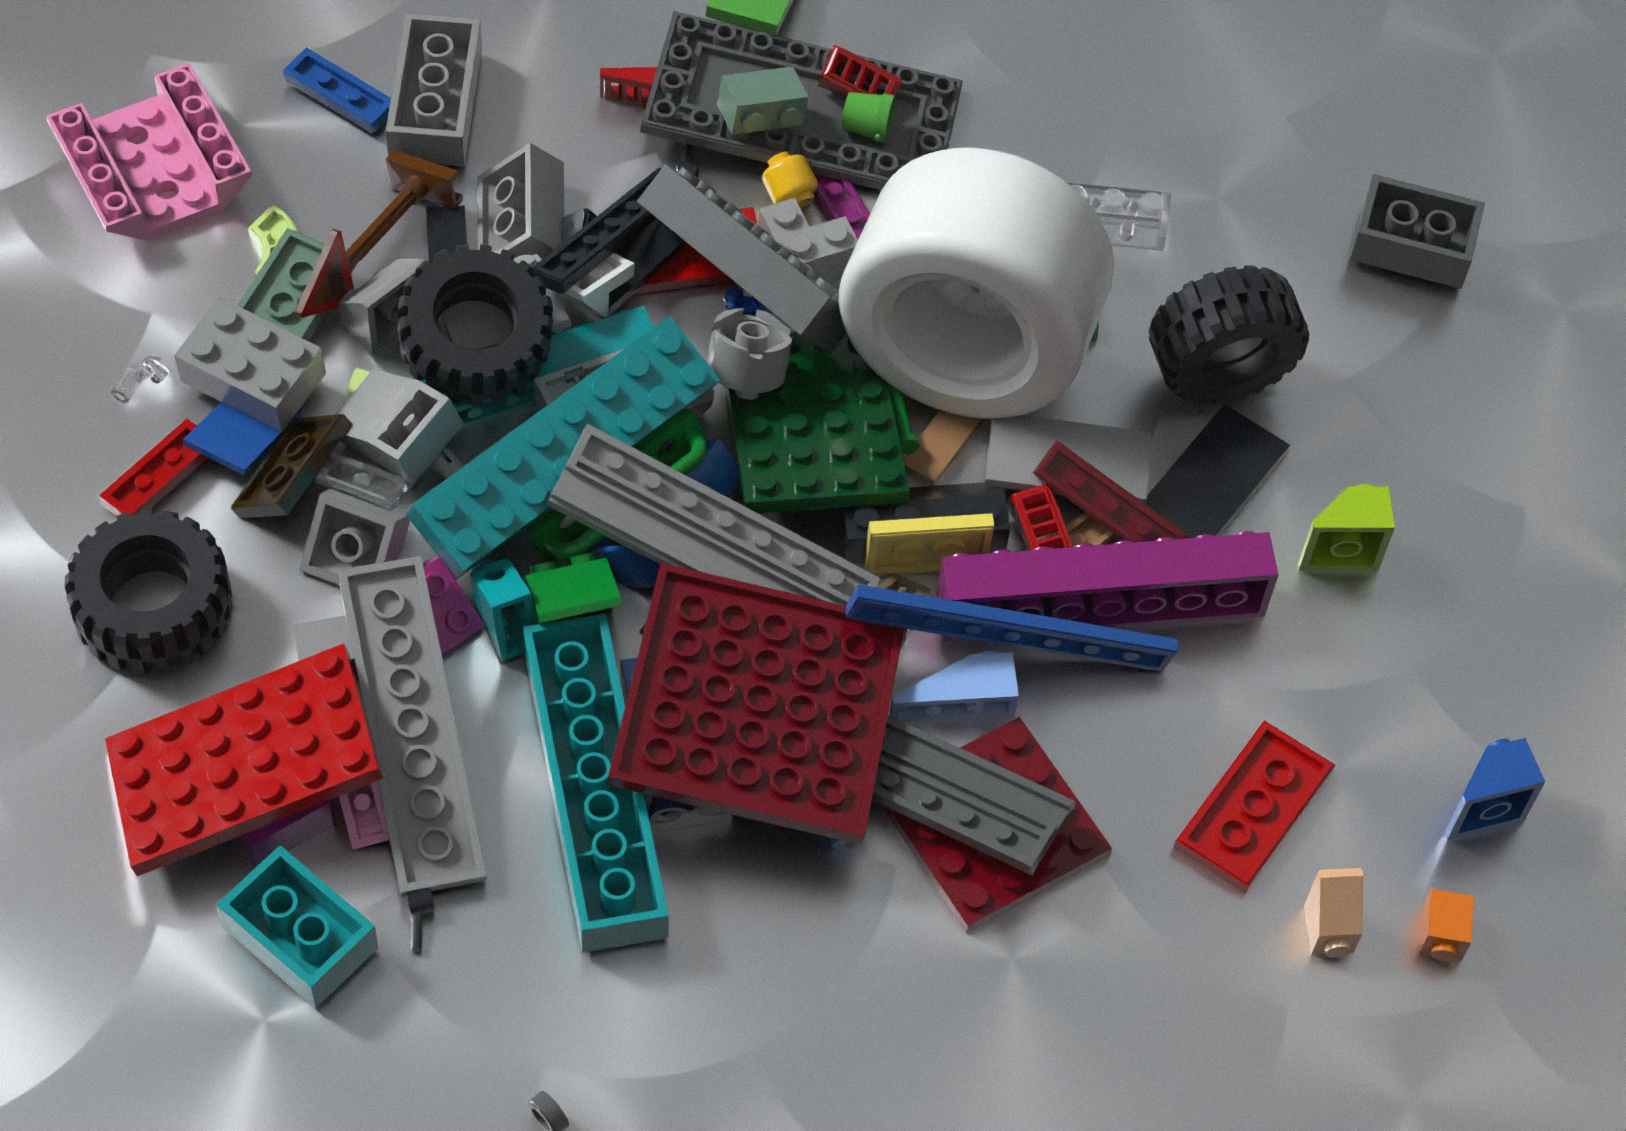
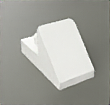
M613 253L566 291L564 295L576 304L607 318L609 292L634 276L635 263Z

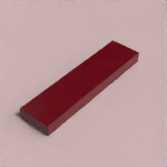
M1055 440L1032 472L1124 540L1135 543L1155 541L1163 537L1186 539L1188 536L1058 440Z

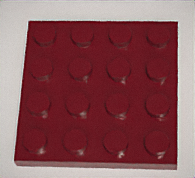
M1020 717L960 748L1075 801V810L1070 813L1032 875L881 805L966 933L1111 855L1112 847Z

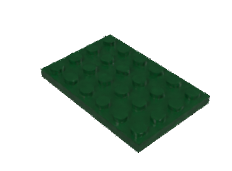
M791 332L792 346L784 384L772 391L759 393L756 399L750 400L738 397L735 390L727 388L743 501L746 508L756 513L909 503V486L888 383L867 365L854 348L847 334L834 351L829 353L799 333Z

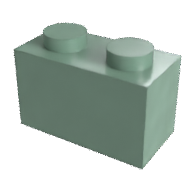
M793 67L722 75L717 106L731 134L734 135L803 126L809 97Z

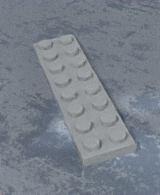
M416 556L337 570L360 693L384 777L378 781L400 897L408 896L412 891L424 888L436 891L487 881L422 557Z

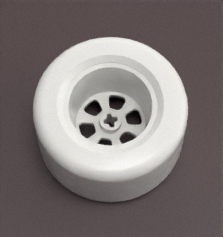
M971 147L939 150L910 161L893 174L882 188L842 275L839 288L840 315L851 343L867 365L883 380L910 398L944 412L972 418L1000 419L1024 415L1041 409L1060 397L1078 374L1112 287L1114 275L1112 245L1100 218L1091 205L1070 184L1048 169L1030 160L997 150Z

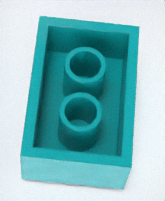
M281 845L216 904L222 928L315 1009L378 949L375 925Z

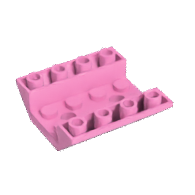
M190 62L154 75L157 96L98 118L91 119L82 102L46 115L53 133L106 232L150 241L220 214L252 177L248 164ZM136 136L148 138L141 144L129 142L131 138ZM167 190H172L178 193L175 197L171 199H163L161 197H158L162 192Z

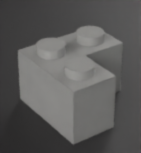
M795 198L759 209L758 225L771 234L770 237L786 246L798 256L797 258L821 274L825 281L831 282L842 278L846 265L858 242L846 216L810 227Z

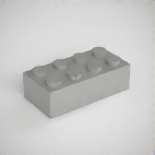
M405 13L385 131L388 155L395 150L436 164L465 166L482 53L480 19Z

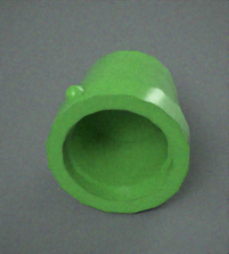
M849 92L843 111L842 130L873 139L874 142L886 144L892 127L896 96L886 93L878 95Z

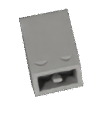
M376 369L369 373L335 413V415L344 414L352 423L341 439V442L411 484L416 482L464 424L450 398L419 380Z

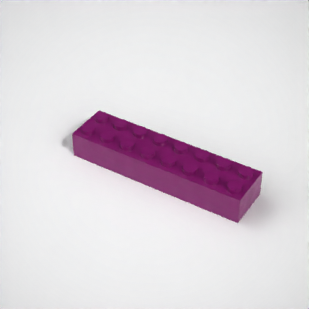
M1243 531L1236 535L1226 536L1203 534L1187 539L1163 537L1148 542L1134 543L1133 541L1123 540L1109 545L1093 546L1092 544L1084 543L1070 548L1053 549L1051 547H1038L1031 551L1017 552L998 550L991 554L978 555L957 553L950 557H942L936 598L1111 628L1263 617L1266 614L1279 573L1270 533ZM941 635L942 642L970 640Z

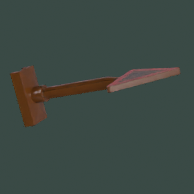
M393 150L385 161L391 189L400 191V194L347 251L345 250L341 231L331 230L297 305L295 316L305 318L339 308L338 302L342 300L347 292L354 289L351 270L412 205H417L422 199L456 209L463 201V195L454 192L453 182L459 177L458 171Z

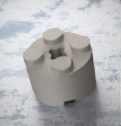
M744 308L731 309L722 312L715 318L707 364L720 379L719 384L735 390L736 395L740 398L756 399L759 393L772 391L784 384L792 346L791 328L778 316L766 311L757 310L756 316L743 315Z

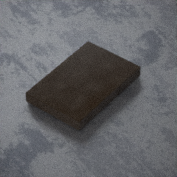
M344 414L294 418L230 509L239 518L288 515L352 425L351 421Z

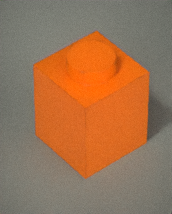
M1437 889L1430 890L1422 906L1419 954L1431 955L1433 959L1442 962L1462 961L1472 939L1474 896Z

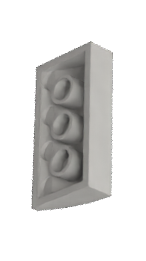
M1022 415L1010 418H992L985 486L1028 490L1047 484L1032 472L1055 440H1058L1146 504L1151 453L1150 431ZM1049 486L1053 494L1062 495Z

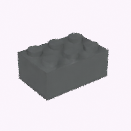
M1373 174L1363 204L1349 260L1462 289L1472 262L1485 203Z

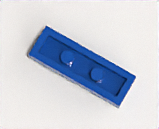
M307 47L282 70L284 81L372 134L388 119L391 101L389 96Z

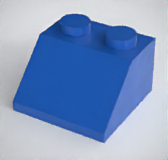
M1526 738L1514 741L1500 739L1486 747L1444 832L1447 840L1521 822L1527 818L1545 784V780Z

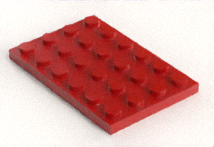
M344 643L105 738L129 863L137 877L384 778L351 656Z

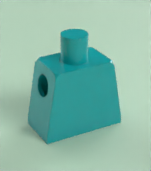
M484 559L473 567L470 573L475 606L501 661H505L524 653L523 626L536 625L532 595L509 559H501L496 562L491 559ZM501 609L512 613L513 618L510 622L507 623Z

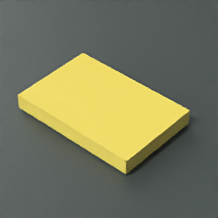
M993 514L869 521L864 569L875 576H889L893 573L897 575L940 572L942 557H950L957 553H968L970 555L989 554L994 530Z

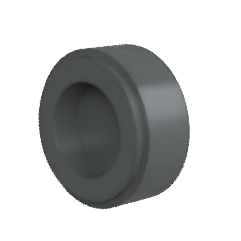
M541 1090L528 1101L530 1113L544 1131H564L569 1127L566 1115L555 1100L545 1091Z

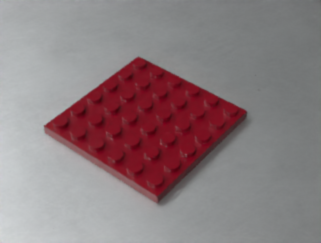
M660 563L606 785L862 845L905 628L846 618V606Z

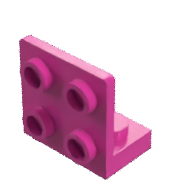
M436 557L423 562L441 654L444 655L482 629L484 623L443 559Z

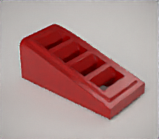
M833 45L820 75L818 86L847 98L849 92L876 94L880 83L883 82L888 84L884 93L896 96L902 79L844 48ZM838 65L845 67L841 78L834 75ZM852 71L859 73L854 85L848 82ZM867 76L873 78L868 92L862 89Z
M657 67L600 68V96L647 105ZM611 82L617 83L619 86H611ZM674 82L668 83L669 85H676Z
M1048 484L1024 490L1011 496V514L1028 551L1038 547H1073L1060 510ZM1048 518V521L1031 525L1032 522ZM1055 533L1054 536H1051V537H1048V538H1044V539H1041V540H1038V541H1037V539H1036V538H1038V537H1042V536H1045V535H1048V534Z

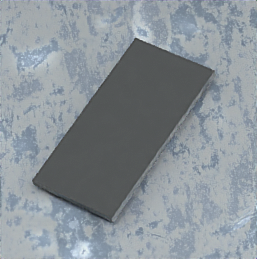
M673 11L642 119L640 133L766 163L773 156L787 151L790 156H804L812 172L816 175L841 180V178L847 179L853 184L882 190L892 175L910 161L929 153L948 149L963 80L860 56L902 79L896 94L894 117L888 141L886 144L874 142L873 139L842 130V117L847 98L818 86L820 75L831 52L830 48ZM838 65L834 75L841 78L845 67ZM793 67L809 97L803 126L732 135L717 106L722 75ZM852 71L848 82L854 85L859 73ZM866 77L862 86L863 90L868 92L873 78ZM674 82L676 85H669L668 83ZM881 82L876 94L883 95L888 84Z

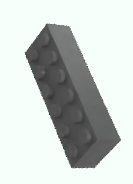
M665 164L637 202L797 333L832 353L847 334L839 310V289L825 281V278L812 267L797 258L798 256L786 246L770 237L771 234L754 221L749 220L740 209L716 193L717 191L702 179L697 178L684 167H681L677 172Z

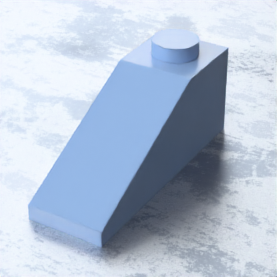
M987 650L965 657L893 695L889 716L902 722L1015 716L1019 694L1013 652L1000 653L996 650Z

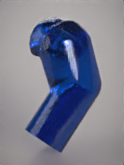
M735 287L728 289L723 296L726 310L744 308L743 315L756 316L757 310L766 311L768 309L756 298L744 296L743 290Z

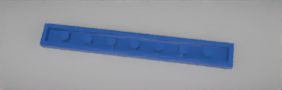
M859 584L846 605V618L851 620L1160 672L1166 668L1178 652L1176 638Z

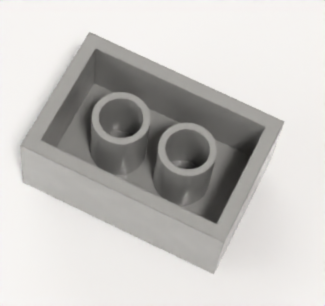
M221 297L217 299L174 355L180 380L183 383L220 402L222 401L281 433L326 374L320 347Z

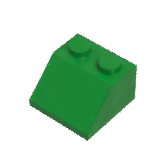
M595 552L571 557V566L556 569L554 561L530 566L531 574L523 576L522 580L532 595L536 624L548 623L623 605L607 558L596 560Z

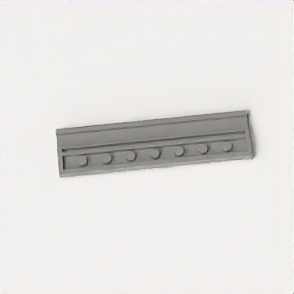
M589 424L584 428L546 503L547 506L658 564L666 563L844 606L847 605L858 584L877 587L880 580L879 577Z

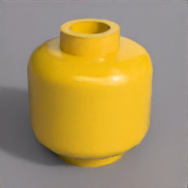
M785 151L767 161L769 167L762 175V182L774 204L795 198L799 207L802 208L814 200L815 196L813 193L818 188V181L804 156H790Z

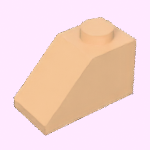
M1362 868L1318 871L1303 906L1311 954H1325L1327 957L1337 958L1355 951L1362 936L1364 879Z

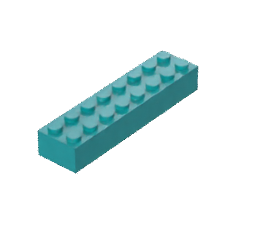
M670 315L414 502L408 509L406 516L436 555L443 559L453 577L457 580L553 509L547 506L546 503L587 424L634 447L684 408H689L709 393L720 379Z
M606 613L523 626L524 655L582 953L668 938L669 913L644 794L606 785L625 710V702Z

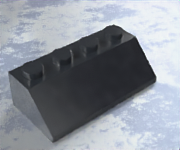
M985 482L909 487V503L837 508L844 559L853 564H864L869 521L992 513L994 530L989 554L998 550H1007L1011 529L1005 493L1000 487L985 486Z

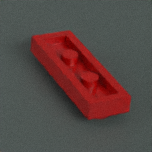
M189 419L184 420L99 495L101 505L116 516L129 512V516L139 515L140 510L151 509L208 458L183 445L184 438L197 425Z

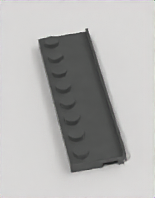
M888 715L872 800L1032 875L1070 813L1075 810V801Z

